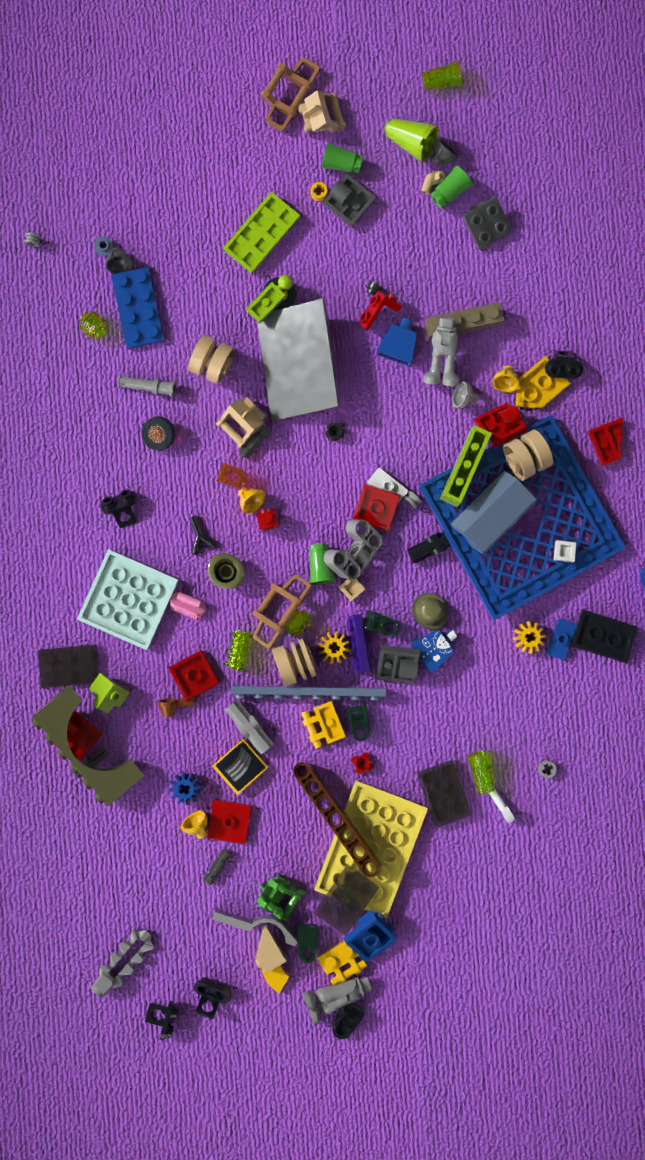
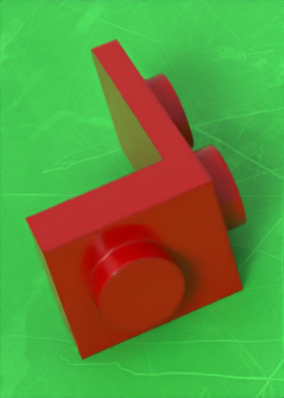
M378 290L371 298L366 311L361 314L359 324L368 331L384 305L399 313L402 305L397 301L399 298L390 292L387 295Z

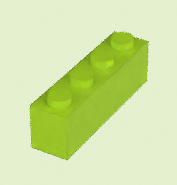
M475 425L470 429L440 500L456 507L461 504L490 439L491 432Z

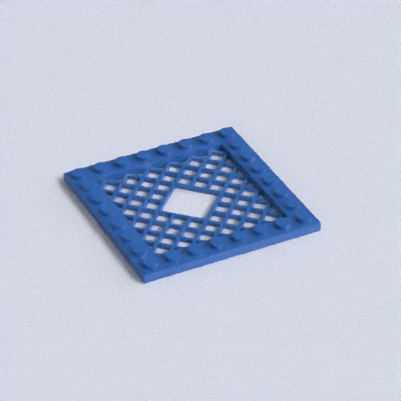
M552 415L527 427V432L495 448L491 446L484 450L471 482L481 485L479 494L469 492V484L463 501L459 505L461 507L459 515L456 513L453 505L440 500L453 467L419 485L422 494L492 621L626 548ZM531 430H537L547 442L553 456V466H556L553 476L544 473V470L541 472L536 471L535 474L539 475L537 484L527 482L528 479L524 481L519 480L525 488L526 485L536 488L534 497L538 503L545 504L536 540L507 531L505 533L509 535L507 544L496 542L491 547L490 554L485 553L483 555L470 546L467 538L453 529L451 523L463 512L464 508L469 506L465 504L467 495L478 497L483 492L484 486L488 487L490 485L485 483L487 474L498 477L502 473L504 464L508 465L503 446L514 439L521 441L522 435ZM501 464L499 472L490 470ZM558 470L562 475L563 479L557 477ZM484 473L482 481L473 479ZM543 476L552 479L550 488L540 486ZM556 480L565 483L563 492L553 490ZM567 488H569L572 495L566 494ZM539 489L549 492L546 501L537 499ZM552 493L561 496L559 505L550 503ZM565 497L574 500L572 509L563 507ZM577 504L582 512L575 510ZM548 506L558 508L556 518L546 515ZM561 510L571 512L568 522L559 519ZM574 514L584 516L581 526L572 523ZM545 519L555 521L552 531L543 528ZM586 520L591 529L585 527ZM558 523L567 525L565 535L555 532ZM570 527L580 529L578 539L568 536ZM541 531L551 534L549 544L539 541ZM583 531L593 533L590 543L581 540ZM554 535L564 538L563 541L568 539L577 542L575 562L555 561L548 558L550 549H555V546L552 545ZM512 536L522 539L519 549L510 546ZM525 540L535 543L532 553L522 550ZM580 543L589 546L578 552ZM538 544L547 547L545 557L535 554ZM495 545L505 548L503 558L493 555ZM508 549L518 552L516 562L506 559ZM521 553L531 556L528 566L519 563ZM480 555L489 557L487 565H485ZM534 557L544 560L541 570L532 567ZM492 558L502 561L499 571L489 568ZM547 561L556 564L545 570ZM505 562L514 565L512 575L502 572ZM518 566L527 569L525 579L515 576ZM531 570L539 572L536 576L528 579ZM490 572L498 574L496 583L494 582ZM501 575L511 578L508 588L499 585ZM514 579L523 582L512 588ZM499 589L505 590L506 592L501 594Z

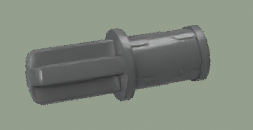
M101 747L90 756H85L82 763L96 768L95 765L108 756V752L105 748Z

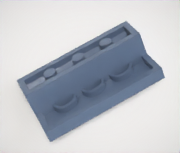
M503 471L451 525L453 529L467 538L470 546L484 555L537 500L517 478Z

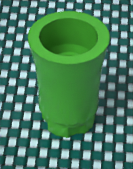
M327 142L321 169H333L359 174L363 155Z
M455 166L442 183L435 188V191L430 194L431 199L439 208L443 209L460 194L471 188L473 183L459 166Z
M328 544L310 545L311 585H325L336 582L334 572L324 562V554L329 550Z

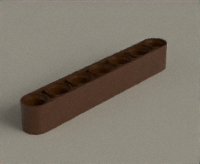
M308 762L296 764L293 769L295 778L359 869L367 877L378 875L382 869L381 862L314 767ZM301 766H305L307 768L308 772L306 776H302L300 774ZM314 781L319 785L317 792L311 790V783ZM325 797L330 800L328 808H324L322 805V800ZM336 813L342 818L340 824H336L333 821V816ZM346 830L352 831V840L345 838L344 833ZM357 846H361L365 850L362 857L356 853ZM369 862L376 865L375 873L368 871L367 865Z

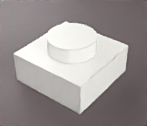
M555 541L554 560L575 562L576 542Z

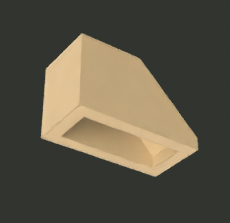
M268 924L263 926L256 954L257 959H255L260 970L263 969L265 973L270 972L287 960V956Z

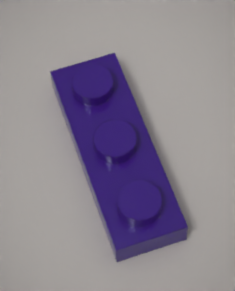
M361 614L348 616L347 629L351 634L350 648L354 653L353 667L357 673L368 672L370 669Z

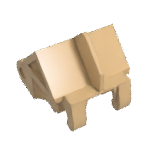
M317 90L304 99L305 103L299 105V113L303 115L305 122L304 131L306 135L310 134L311 130L313 132L328 130L333 133L347 127L346 122H343L337 93L330 94L329 92ZM328 103H331L335 121L330 120L326 106Z
M249 397L244 401L240 398L227 408L216 425L221 427L238 444L237 447L241 449L264 424L263 420H266L267 416L254 405ZM229 418H232L244 429L246 435L243 438L226 422Z

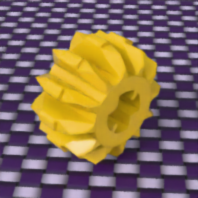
M530 621L526 622V627L522 623L519 624L522 631L514 630L516 634H519V637H513V640H519L515 647L518 648L523 645L521 652L524 653L528 648L529 654L533 653V648L537 652L540 651L538 644L541 646L545 645L540 639L546 638V635H540L544 630L543 627L536 630L538 623L535 622L531 628ZM532 633L533 641L527 642L526 634Z
M337 631L334 634V638H332L330 632L327 633L329 640L323 636L321 637V640L326 642L325 645L318 644V647H325V650L319 651V655L326 652L327 655L323 658L324 661L330 656V664L334 663V657L337 658L338 663H341L340 655L347 659V655L343 651L350 652V649L344 648V645H348L350 642L342 643V640L345 638L344 634L340 639H337ZM332 642H336L337 646L340 647L339 651L336 650L337 653H332V650L329 649V644L332 645Z

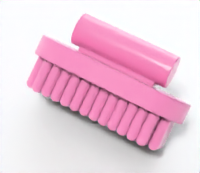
M181 592L173 593L169 601L171 610L178 611V613L195 620H200L206 611L204 602Z

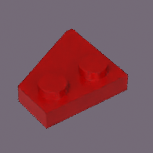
M623 418L587 431L601 467L621 459L620 445L622 443Z

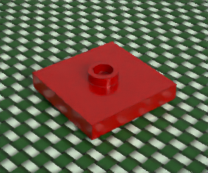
M364 483L353 519L365 520L373 527L390 531L401 494Z
M202 650L168 667L185 702L220 684Z
M213 799L207 838L245 844L252 805Z

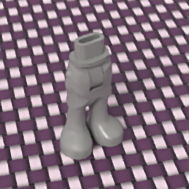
M440 317L439 325H437L432 337V365L430 371L424 374L423 382L426 384L436 385L440 383L442 355H446L442 384L446 386L459 385V377L454 373V358L457 356L458 343L455 318Z

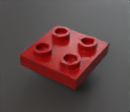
M508 403L474 419L477 427L492 433L488 442L493 448L527 432V426L521 420L518 409L514 405L510 406Z
M74 710L67 727V740L72 754L81 761L103 734L77 710Z

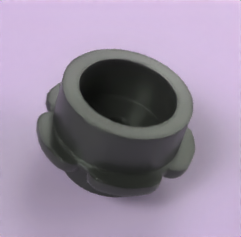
M372 281L365 285L368 288L366 292L373 296L378 290L382 291L383 287Z
M330 423L326 427L325 435L331 441H338L339 438L343 437L344 430H342L341 424Z

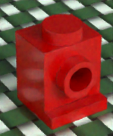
M263 509L256 513L261 532L279 528L275 509Z

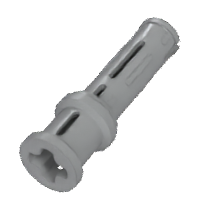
M119 375L117 381L120 382L117 384L118 387L150 391L154 395L164 394L174 398L177 383L174 380L167 382L161 381L160 378L148 380Z

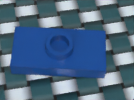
M558 618L545 654L565 661L577 624Z

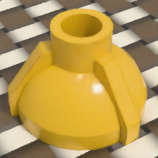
M504 366L503 370L493 377L492 383L495 390L509 393L520 389L521 383L517 374L514 373L512 366Z
M247 487L242 488L238 493L241 497V509L246 514H253L264 503L265 492L258 489H248Z
M201 810L190 814L180 826L181 830L189 835H196L199 839L204 838L208 834L206 830L208 823L207 815Z

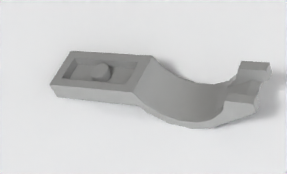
M217 908L214 911L213 920L249 932L260 923L275 924L282 930L286 944L296 947L297 936L276 916L263 915L251 920Z

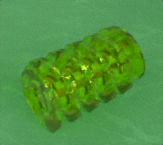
M240 630L231 631L230 634L235 638L229 639L233 646H229L227 649L232 653L225 655L230 661L224 662V665L228 668L247 671L242 666L248 665V662L244 659L250 658V655L245 651L252 649L247 643H253L249 636L254 633Z

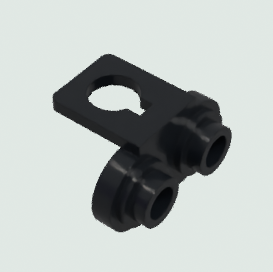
M553 350L555 358L549 359L545 364V372L552 378L576 379L583 373V365L579 360L575 359L572 351Z
M129 489L123 490L114 497L107 496L102 500L101 510L104 514H113L119 528L129 526L137 522L131 506L138 501V496L136 492ZM125 511V514H129L131 516L128 521H121V512Z
M201 978L194 985L195 992L201 995L195 1013L209 1019H214L219 1002L228 1003L232 998L229 986L212 983L208 978ZM207 1001L211 1002L213 1008L211 1012H206L202 1009V1005L206 1004Z
M169 1001L168 1007L155 1003L149 1004L145 1022L162 1026L159 1040L164 1041L167 1037H172L174 1026H171L170 1020L177 1018L179 1010L174 1001ZM154 1009H159L165 1015V1018L155 1020L152 1018L151 1012Z
M351 1003L342 1007L333 1018L332 1032L336 1038H348L364 1017V1011L360 1004Z

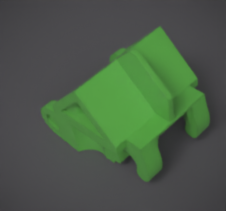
M277 874L275 879L270 878L267 885L260 883L259 887L263 891L257 899L258 907L273 913L280 920L288 922L291 912L301 896L305 895L306 891L282 875ZM284 894H287L292 898L283 910L279 906V902Z

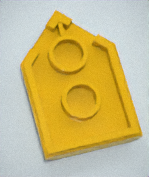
M544 356L519 378L521 386L520 389L516 390L515 407L542 409L571 383L567 378L549 377L545 372V364L549 358Z

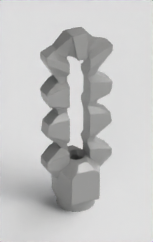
M133 929L130 941H122L120 944L121 952H113L110 955V965L102 964L100 966L99 977L91 987L96 995L103 998L112 988L120 987L123 984L121 975L132 974L134 970L132 964L141 963L144 960L142 953L154 948L151 942V934L147 930L138 931ZM140 937L145 942L144 945L119 974L114 977L109 971Z

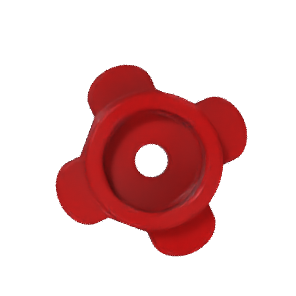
M367 752L358 757L353 756L351 759L356 767L355 772L357 774L373 769V764L369 760L370 755Z

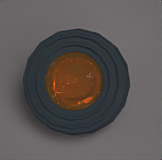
M160 416L148 419L143 424L141 430L143 442L148 448L156 451L169 448L176 437L173 424L169 419Z

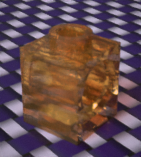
M223 463L216 481L219 484L240 490L241 486H245L247 476H245V470ZM229 474H238V479L235 482L228 481Z

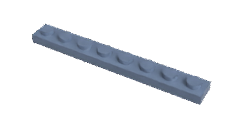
M232 685L231 694H235V698H247V694H254V698H266L267 694L274 695V698H285V695H293V699H304V695H312V699H324V696H331V699H343V696H351V700H362V696H370V700H381V697H386V688Z

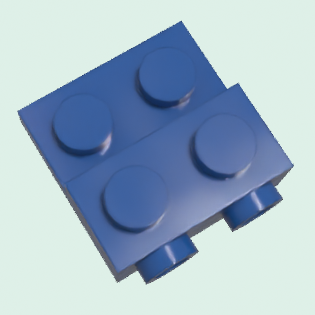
M371 909L357 920L359 926L346 935L344 940L362 959L369 962L398 940L395 935L396 928L391 921L385 922L386 919L380 911L375 912Z

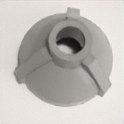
M459 382V385L454 389L452 403L455 409L470 406V404L475 405L478 402V394L473 393L472 387L467 382Z

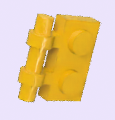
M332 701L314 707L316 715L313 717L310 716L308 710L301 713L304 719L302 722L308 729L310 742H313L315 749L322 747L321 738L325 737L329 744L346 737ZM319 721L322 732L317 733L314 722Z
M345 940L317 956L327 975L333 971L335 972L336 977L330 980L332 985L346 982L347 978L354 974L358 975L362 972V969L367 967L364 959L358 963L354 958L359 955L345 943ZM349 962L351 967L342 972L340 967Z

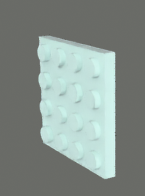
M108 549L77 620L148 650L179 580Z

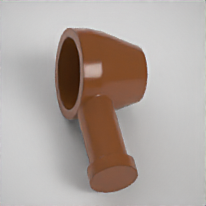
M175 698L157 701L158 708L163 717L174 716L177 707L194 706V698L187 702L184 699Z

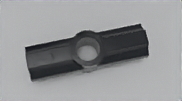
M438 532L424 539L425 541L408 548L407 552L411 561L415 564L431 555L433 557L447 550L451 544L444 532Z

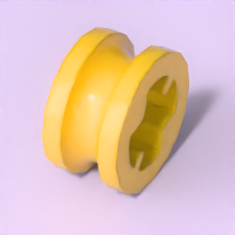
M315 182L311 186V197L315 201H323L327 197V186L323 182ZM317 188H321V191L324 190V192H321V195H317V192L314 193V191H317Z

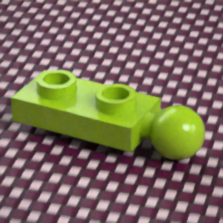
M282 275L278 280L277 286L271 282L246 308V312L260 324L286 297V294L282 291L289 290L293 286V279L289 275Z

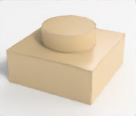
M347 579L338 587L350 601H353L365 590L357 579Z

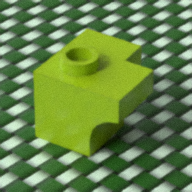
M99 673L89 688L95 695L93 705L108 714L113 706L120 708L130 694L126 688Z

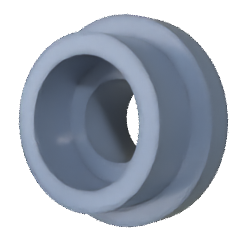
M100 237L95 241L94 249L97 254L107 256L113 249V243L107 237ZM106 243V248H100L101 244Z

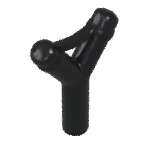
M197 516L190 517L189 519L196 535L191 553L198 555L199 551L211 547L215 549L217 543L203 534ZM201 541H203L208 546L200 548Z

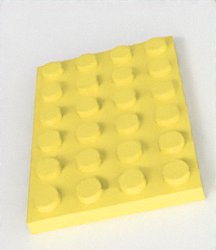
M355 780L344 811L381 862V872L374 877L365 876L335 834L314 890L366 911L371 909L375 912L380 911L387 918L428 808ZM346 830L344 836L347 840H352L353 833L351 830ZM361 846L356 847L357 855L362 857L365 853L364 848ZM369 862L367 865L368 871L375 873L376 865Z

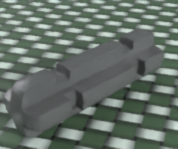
M262 426L258 430L259 433H255L245 444L246 447L243 446L239 450V454L243 458L247 459L251 455L250 452H254L264 441L263 438L266 439L270 435V431L266 427Z
M222 849L218 854L219 858L216 857L208 870L209 873H206L203 877V881L208 885L214 883L216 880L215 876L218 877L226 864L225 861H228L231 857V853L228 850Z

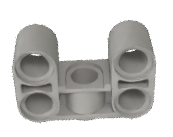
M351 519L347 522L345 529L347 534L354 540L353 544L347 552L334 549L327 550L324 554V562L339 577L355 580L370 563L374 554L381 547L383 540L382 536L367 521Z

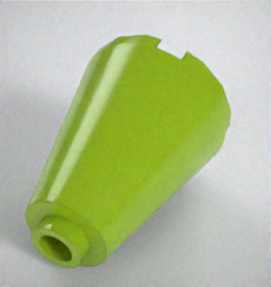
M396 118L388 121L384 129L389 139L421 162H426L434 150L431 148L433 142L439 136V127L434 124Z

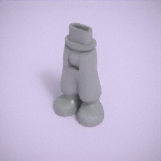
M368 977L360 980L359 978H354L337 985L320 987L315 992L306 991L302 994L315 1026L320 1023L321 1012L324 1011L326 1014H331L359 1000L361 994L364 997V993L372 991Z

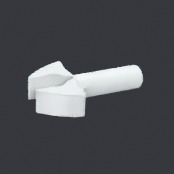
M496 789L490 790V796L508 824L514 821L513 814Z

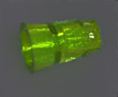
M459 60L422 72L424 90L432 89L434 91L446 88H462Z
M484 750L467 754L466 757L470 765L477 794L495 791L493 751Z

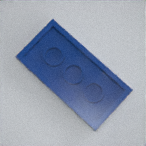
M144 267L112 274L111 277L127 349L164 342L149 268Z

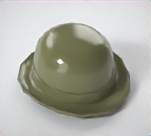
M216 554L208 563L207 573L209 578L220 588H236L245 577V569L242 562L232 554Z
M431 593L421 594L412 604L413 617L422 627L434 630L445 625L449 611L447 604L441 597Z

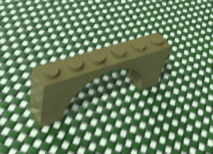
M68 685L33 713L32 717L34 720L31 722L38 730L42 728L47 733L44 737L51 746L54 743L59 748L57 753L63 760L68 758L72 763L69 766L76 775L80 773L84 777L82 780L83 784L88 790L94 789L97 793L94 797L101 805L105 802L109 806L139 781L144 774L131 759L112 768L100 769L85 765L72 754L67 740V727L72 713L82 700Z

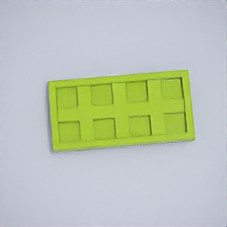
M270 192L223 247V251L249 273L253 274L300 219V215L273 192Z

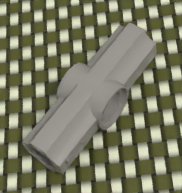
M238 699L225 709L237 724L241 734L247 740H250L260 754H263L274 745L263 731L261 724L252 714H249Z

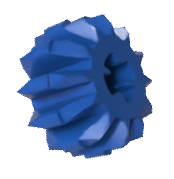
M182 772V779L178 774L175 775L176 781H170V784L175 786L169 789V792H175L171 798L175 799L178 796L177 804H180L183 799L185 805L189 804V799L194 803L196 801L194 795L198 797L201 795L196 790L201 789L202 785H195L199 778L193 781V773H190L187 778L186 772ZM181 784H183L184 786L189 785L190 788L188 789V791L190 792H182L181 789L183 788V786H181Z

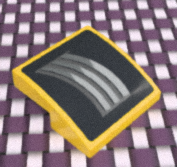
M244 739L212 765L236 795L242 792L268 768Z

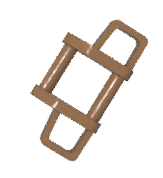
M304 57L299 60L292 71L286 65L278 63L277 71L266 90H263L260 94V97L271 106L266 117V123L280 132H285L291 120L295 118L296 110L306 93L313 87V83L320 72V67ZM303 65L314 70L309 81L296 74ZM282 76L301 88L291 106L282 103L272 95ZM275 109L288 116L283 125H279L271 120Z
M293 575L282 588L272 583L270 586L271 590L257 611L254 610L252 613L253 616L260 620L253 634V639L268 649L274 647L280 635L285 631L284 627L298 606L301 607L304 599L313 588L310 583L298 575ZM297 580L306 585L299 598L287 592ZM277 593L292 602L278 624L263 615ZM264 624L276 630L268 644L259 638Z

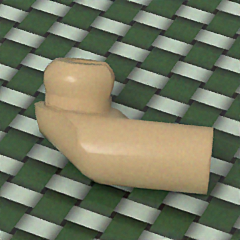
M434 171L426 175L421 193L430 195L432 186L441 183L445 179V173L443 171Z

